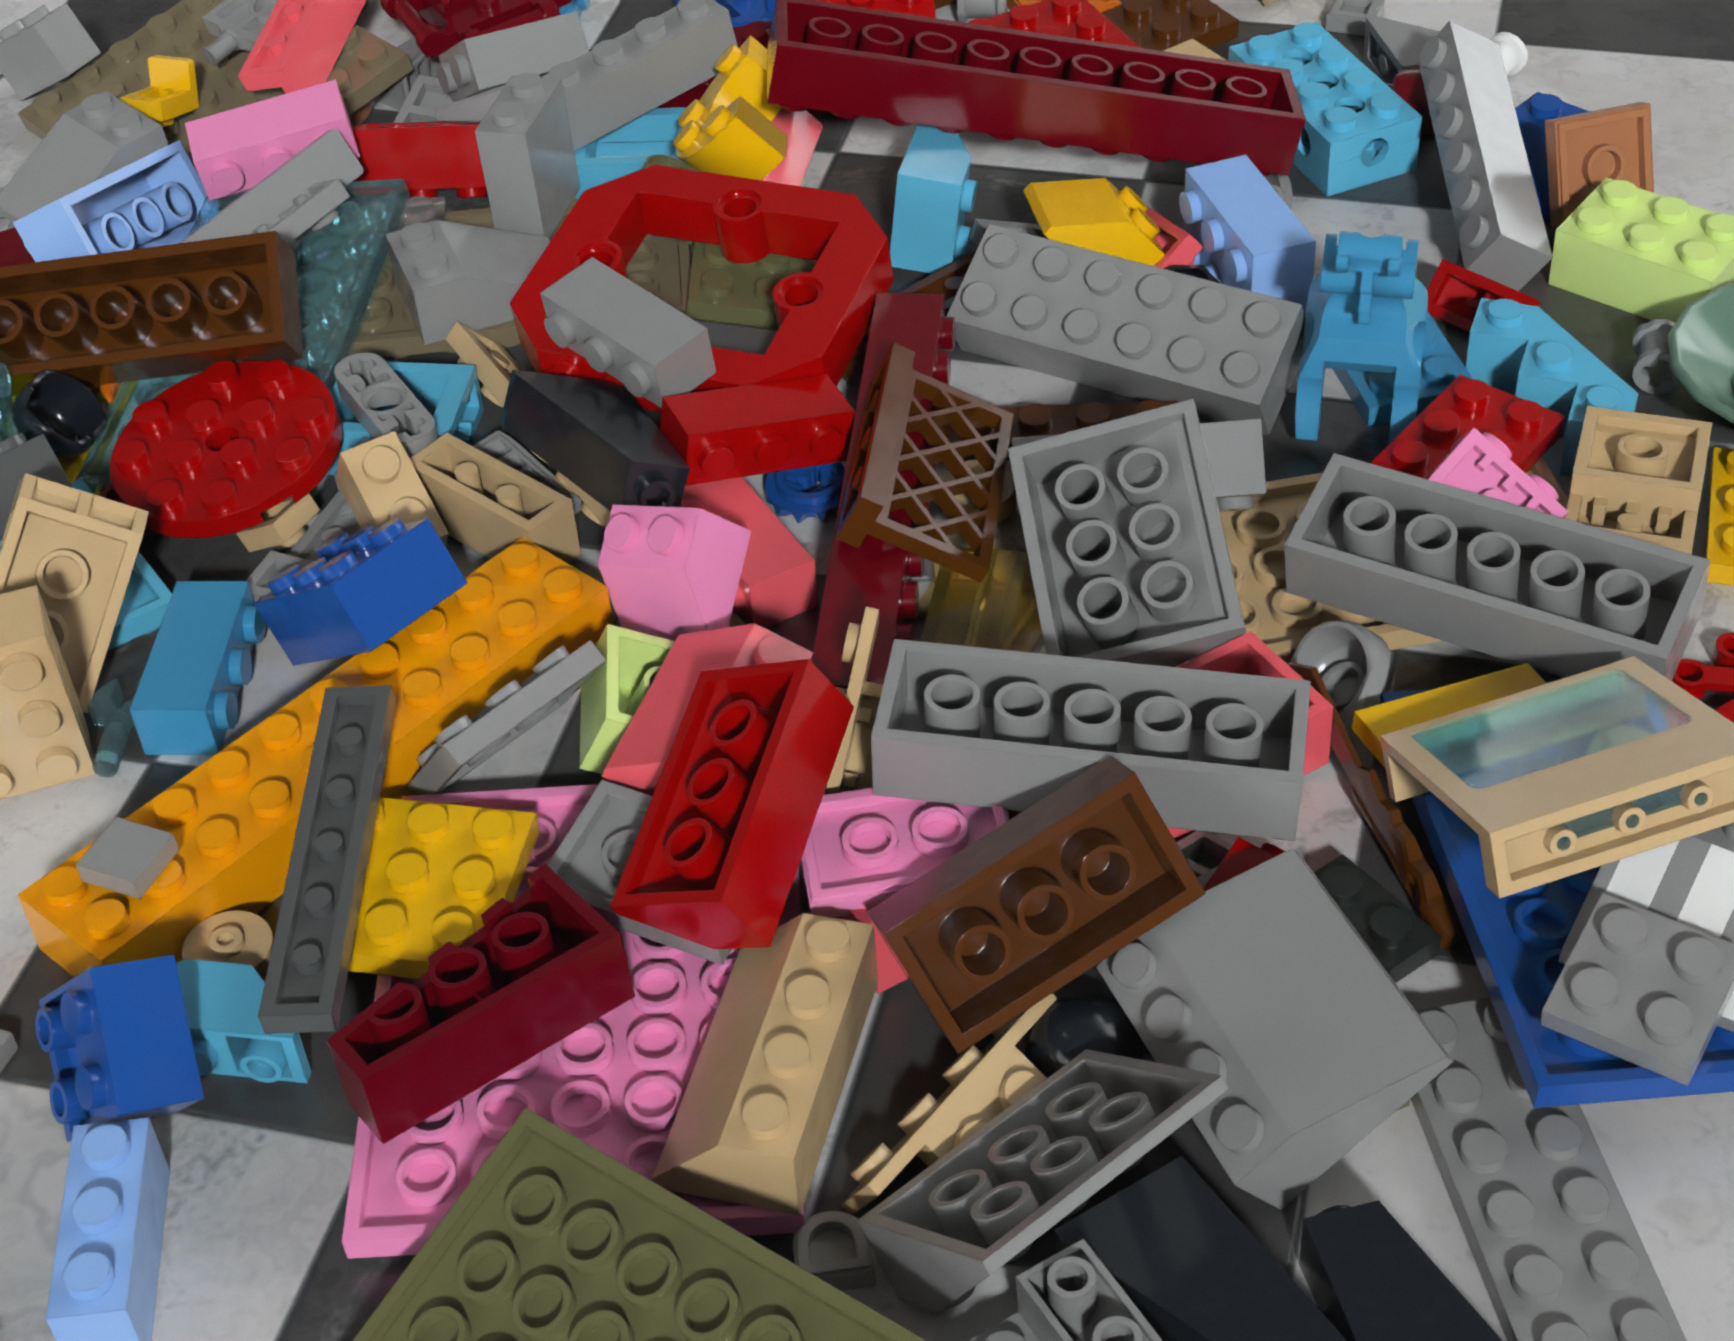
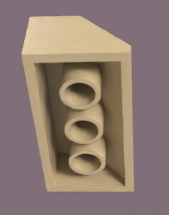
M802 913L776 929L770 947L740 949L653 1174L652 1181L668 1191L801 1215L878 984L874 924Z

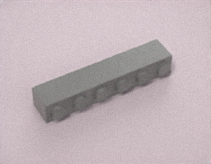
M1449 20L1436 36L1431 37L1424 44L1417 58L1464 268L1520 291L1553 256L1498 43Z

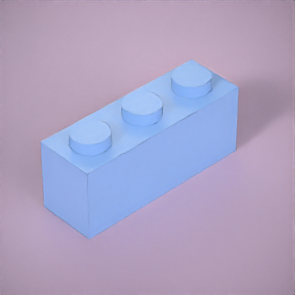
M149 1117L73 1126L46 1313V1321L56 1341H152L170 1169Z

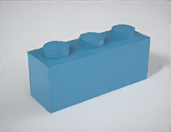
M176 581L130 707V713L145 755H215L221 751L227 730L234 729L237 723V699L242 685H248L251 679V656L255 644L263 641L266 630V622L254 605L255 602L249 581Z

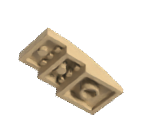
M1587 406L1572 473L1570 494L1566 508L1568 513L1564 518L1692 554L1712 422Z

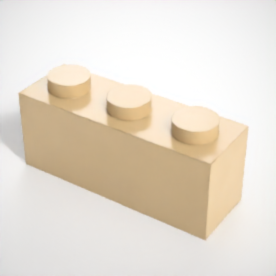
M445 433L410 458L449 533L448 535L490 559L521 537L526 538L568 564L581 555L572 499L449 433Z

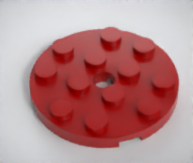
M280 359L233 363L228 360L218 361L210 365L205 371L173 385L154 399L146 401L135 408L132 413V419L123 429L112 452L110 460L111 482L121 503L149 511L145 528L155 533L177 538H209L235 533L263 523L264 520L261 513L276 506L288 497L296 504L322 480L332 466L341 445V417L326 385L317 376L303 368L288 364Z

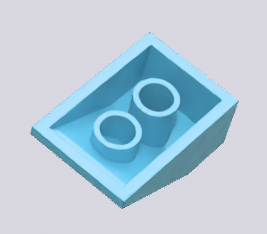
M918 124L897 173L890 246L892 267L934 274L956 262L958 258L967 256L971 244L969 236L972 227L964 226L965 212H973L978 181L969 179L971 156L958 133H947L935 126Z

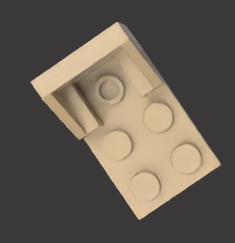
M25 473L19 480L0 544V594L34 585L38 586L82 711L88 713L144 535L149 511Z

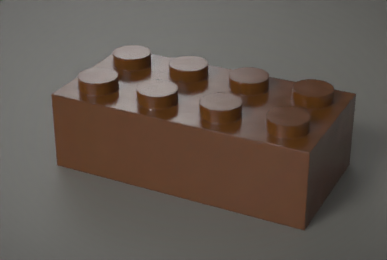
M1108 756L867 911V914L936 1025L957 1054H959L1206 893L1136 773L1112 756Z

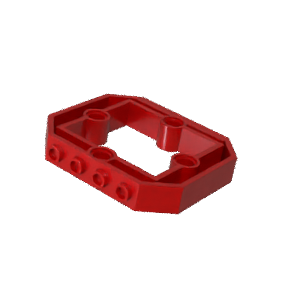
M652 165L585 190L509 304L521 346L537 373L612 381L624 385L605 371L601 373L593 369L584 357L570 348L559 347L550 338L544 326V319L547 317L540 293L591 257L628 279L626 272L628 263L646 235L651 234L720 245L722 255L728 261L734 263L748 264L766 257L769 253L815 260L817 263L811 273L799 272L788 275L774 286L772 297L778 331L765 354L761 355L711 346L716 373L689 393L827 374L837 386L871 324L876 293H887L894 279L888 237L855 194ZM632 394L643 409L662 412L660 407L643 396L638 398Z

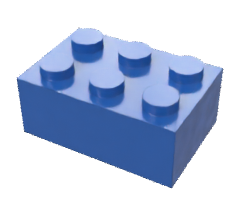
M398 517L377 529L373 525H369L351 536L344 532L331 538L315 550L319 557L318 560L303 568L300 564H296L269 580L267 584L271 592L255 602L254 605L292 665L295 666L373 651L468 582L428 518L404 524L401 518Z

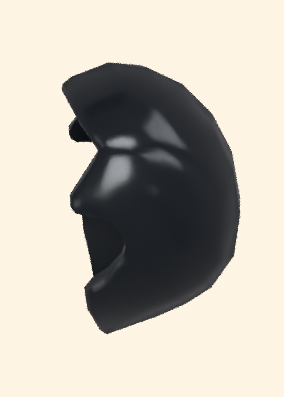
M50 369L39 372L15 398L11 410L13 413L12 421L18 433H23L27 441L44 434L57 459L77 458L85 453L95 443L107 425V417L102 403L87 385L69 374Z
M1086 993L1059 998L1047 1009L1033 1027L1025 1049V1057L1048 1078L1086 1049L1140 1060L1142 1059L1143 1052L1141 1037L1120 1004L1106 996Z

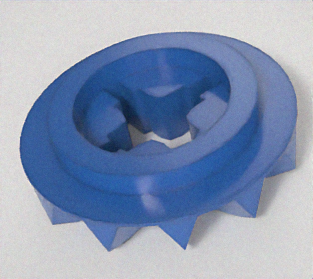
M847 461L768 473L765 480L767 503L774 505L777 516L793 514L798 524L807 517H816L823 523L826 514L838 513ZM820 481L821 488H816L812 493H808Z

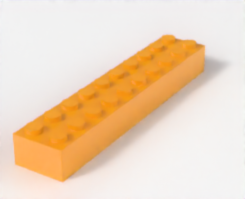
M521 537L465 577L468 582L466 585L373 651L356 654L126 817L125 820L173 833L179 848L177 854L141 899L81 880L76 864L97 839L19 893L17 896L39 949L73 977L91 967L174 955L175 961L178 963L183 960L182 947L187 935L206 918L218 913L235 910L252 912L254 914L259 913L284 892L325 688L392 686L397 705L380 797L401 799L402 796H412L413 794L407 785L422 769L416 759L436 743L435 738L444 729L464 715H467L471 720L476 714L486 708L484 703L491 696L513 680L521 684L535 673L533 668L559 647L564 646L571 654L589 640L596 646L606 625H614L608 587L526 538Z

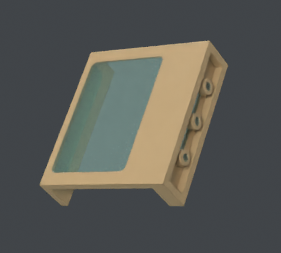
M1635 656L1380 736L1390 798L1395 802H1399L1431 792L1479 835L1486 887L1499 899L1734 823V723Z

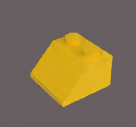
M1106 178L1031 182L1023 190L1043 234L1050 240L1154 266L1165 256L1155 237L1160 232L1159 227L1145 213L1148 207L1143 200L1128 186L1119 191Z

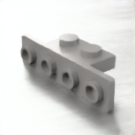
M337 129L328 130L179 243L276 231L293 250H296L300 245L296 240L298 236L309 228L312 232L317 231L338 217L339 214L335 208L350 197L345 187L363 174V167Z

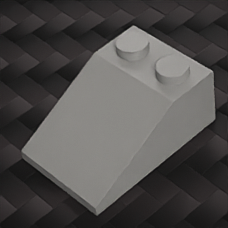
M107 91L86 97L80 105L65 112L2 190L0 193V213L12 222H15L106 175L168 146L162 125Z
M441 220L428 223H412L401 230L385 234L396 287L424 345L445 340L457 321L474 330H481L513 321L514 318L509 303L550 243L549 238L546 236Z

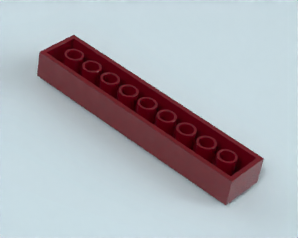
M775 0L767 49V103L778 104L781 108L789 111L821 110L831 112L835 116L845 119L864 116L883 119L887 123L896 126H908L912 123L935 126L941 131L954 134L963 131L986 133L995 139L1003 141L1022 138L1040 141L1042 144L1053 148H1063L1067 145L1091 148L1095 152L1104 155H1115L1119 152L1137 154L1155 162H1166L1173 159L1193 162L1199 166L1247 155L1263 176H1268L1271 173L1289 176L1306 121L1289 69L813 0Z

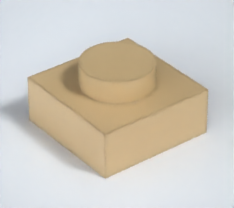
M309 493L296 504L288 497L276 506L261 513L264 520L263 523L238 531L236 534L248 552L274 547L277 551H282L298 542L306 532L303 526L320 511V508Z

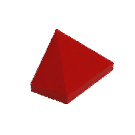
M1442 259L1427 288L1429 299L1427 311L1430 316L1470 333L1481 298L1493 300L1510 299L1520 304L1538 307L1541 304L1538 299Z

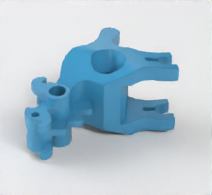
M1340 231L1338 241V234L1326 233L1322 271L1312 280L1308 290L1303 353L1299 362L1295 409L1296 439L1315 441L1318 439L1326 368L1395 373L1388 445L1416 418L1429 300L1427 289L1420 280L1415 278L1419 240L1407 239L1406 250H1403L1404 236L1384 234L1379 237L1370 238L1359 232Z

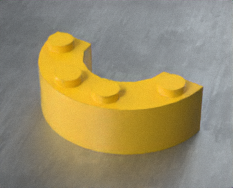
M750 35L740 48L732 44L720 56L715 64V69L719 71L718 75L709 85L699 101L696 99L690 103L679 117L677 124L682 129L675 137L673 145L676 147L677 157L699 171L762 180L785 159L788 136L772 123L782 108L778 104L767 103V49Z

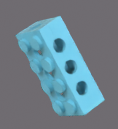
M1318 22L1300 23L1293 29L1271 35H1258L1252 37L1247 42L1229 46L1228 61L1290 70L1306 119L1293 164L1326 197L1417 170L1422 116Z

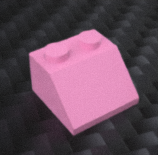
M612 504L608 524L604 532L598 567L604 583L608 587L609 596L621 627L673 641L680 634L729 627L751 530L701 508Z

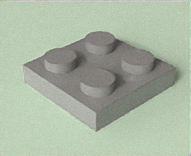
M1602 892L1542 1009L1541 1025L1688 1086L1734 990V943Z

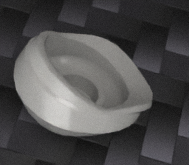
M1347 620L1330 621L1313 627L1304 635L1294 652L1291 662L1317 667L1348 735L1354 732L1352 730L1354 711L1375 706L1384 691L1390 670V651L1387 643L1381 636L1362 625Z

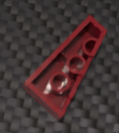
M546 863L527 877L530 888L511 903L501 898L481 914L484 926L460 946L448 941L428 957L430 963L428 972L412 985L398 982L327 1040L348 1104L382 1144L635 997L620 933Z

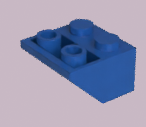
M174 955L91 967L39 1000L40 1009L37 1011L35 1019L36 1035L41 1049L44 1052H49L54 1075V1081L50 1086V1106L55 1120L59 1124L64 1125L67 1142L72 1139L73 1126L145 1117H149L151 1120L176 1113L205 1099Z

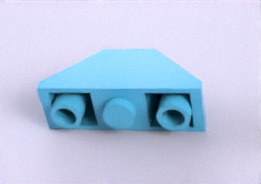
M183 959L176 963L200 1076L218 1074L247 1077L264 1083L277 1081L308 1083L312 1071L300 1034H265L258 1014L265 982L253 965Z

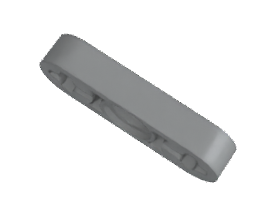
M367 352L356 353L343 358L337 363L334 374L340 398L373 439L395 431L409 458L438 439L433 416L381 356ZM398 405L389 410L375 411L383 406Z

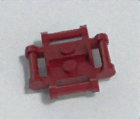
M380 0L383 10L391 18L399 19L415 36L416 45L427 57L435 58L464 39L559 16L558 8L570 3L572 0Z

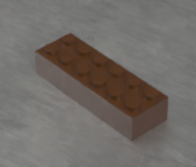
M276 231L0 267V398L17 396L39 372L48 369L69 374L88 387L200 373L205 371L210 365L224 360L240 363L276 359L284 361L303 359L295 251Z

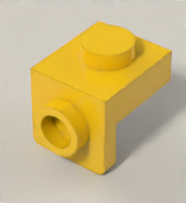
M162 55L149 57L150 87L120 97V100L159 123L162 127L174 124L175 117L199 108L194 61L190 58Z

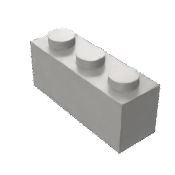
M593 257L540 293L547 317L544 319L545 329L550 338L559 347L570 348L584 357L593 369L601 373L605 371L622 382L631 394L638 398L643 396L661 409L663 397L687 394L716 373L706 327Z

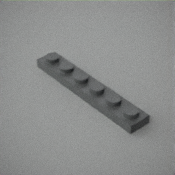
M391 685L325 688L258 1014L265 1034L338 1031L397 705Z

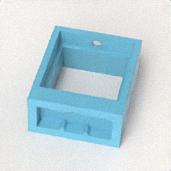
M687 107L655 108L574 151L580 182V189L575 199H579L585 190L643 169L646 159L650 157L595 156L673 155L670 157L682 161L676 155V147L673 145V141L682 129L677 122Z
M387 362L428 412L434 413L433 418L438 438L445 433H449L471 445L484 411L476 365ZM337 382L330 383L328 389L341 417L342 440L338 454L326 475H334V472L338 469L341 452L357 446L363 437L373 439L363 425L357 423V418L341 400ZM398 405L383 406L376 410H389L397 407Z

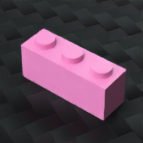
M336 79L185 123L193 163L209 201L251 189L331 129H337L356 158L360 157L351 122Z

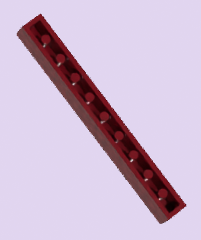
M876 293L814 643V653L811 660L835 687L848 689L853 664L841 661L845 638L850 622L862 625L866 606L879 609V624L866 681L883 685L894 639L913 641L912 624H906V619H917L919 586L917 581H911V577H923L924 558L868 534L859 548L835 538L869 384L892 344H899L915 352L913 370L947 385L950 384V351H954L956 328L955 317H945L944 294ZM913 393L926 412L938 410L932 401ZM919 431L907 433L919 450L931 448ZM935 463L930 464L935 470ZM911 469L899 472L912 490L924 487ZM930 502L923 503L930 513ZM904 509L889 512V519L912 529L917 528Z

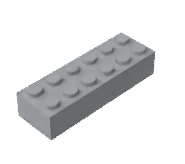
M988 224L946 316L955 317V339L962 351L1141 401L1182 402L1194 399L1199 417L1216 422L1261 419L1262 434L1267 436L1271 433L1299 366L1303 353L1305 314L1302 304Z
M1336 453L1332 455L1284 544L1286 593L1517 664L1528 663L1534 669L1563 678L1635 656L1672 681L1703 610L1710 567V559ZM1645 692L1646 703L1661 707L1662 703Z
M894 639L871 734L873 795L992 808V805L1003 806L1007 810L1024 811L1108 756H1112L1136 773L1165 825L1169 828L1295 841L1303 783L1311 681Z

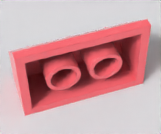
M755 623L678 635L601 777L617 785L653 796L701 671L802 659L811 660L814 652Z

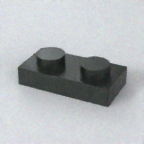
M1343 854L1314 872L1395 983L1439 955L1441 935Z

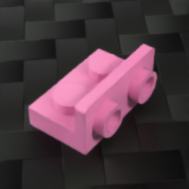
M1475 428L1461 436L1453 444L1452 450L1426 478L1562 518L1568 513L1557 502L1559 495L1546 480L1535 474L1528 476L1510 460L1512 453L1500 439L1487 432L1481 434Z

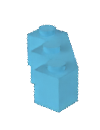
M1480 299L1470 329L1466 369L1473 379L1483 381L1487 385L1504 392L1515 394V396L1524 400L1536 402L1542 407L1566 416L1564 432L1560 437L1565 439L1560 475L1572 477L1587 406L1635 412L1638 393L1540 307L1520 304L1510 299Z

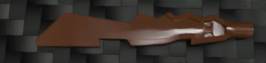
M1293 662L1287 663L1304 680L1311 681L1310 685L1334 706L1330 754L1335 752L1352 785L1350 786L1351 796L1388 855L1396 875L1420 913L1422 920L1441 935L1440 948L1447 949L1459 944L1464 939L1465 933L1452 912L1450 903L1443 896L1434 872L1424 859L1414 834L1403 822L1399 808L1387 800L1375 769L1362 765L1317 667Z

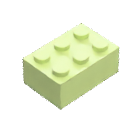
M1606 177L1556 229L1548 284L1649 320L1668 319L1676 323L1685 306L1720 286L1734 283V216L1725 213L1718 214L1690 205L1678 197H1665L1638 188L1631 182L1613 180Z

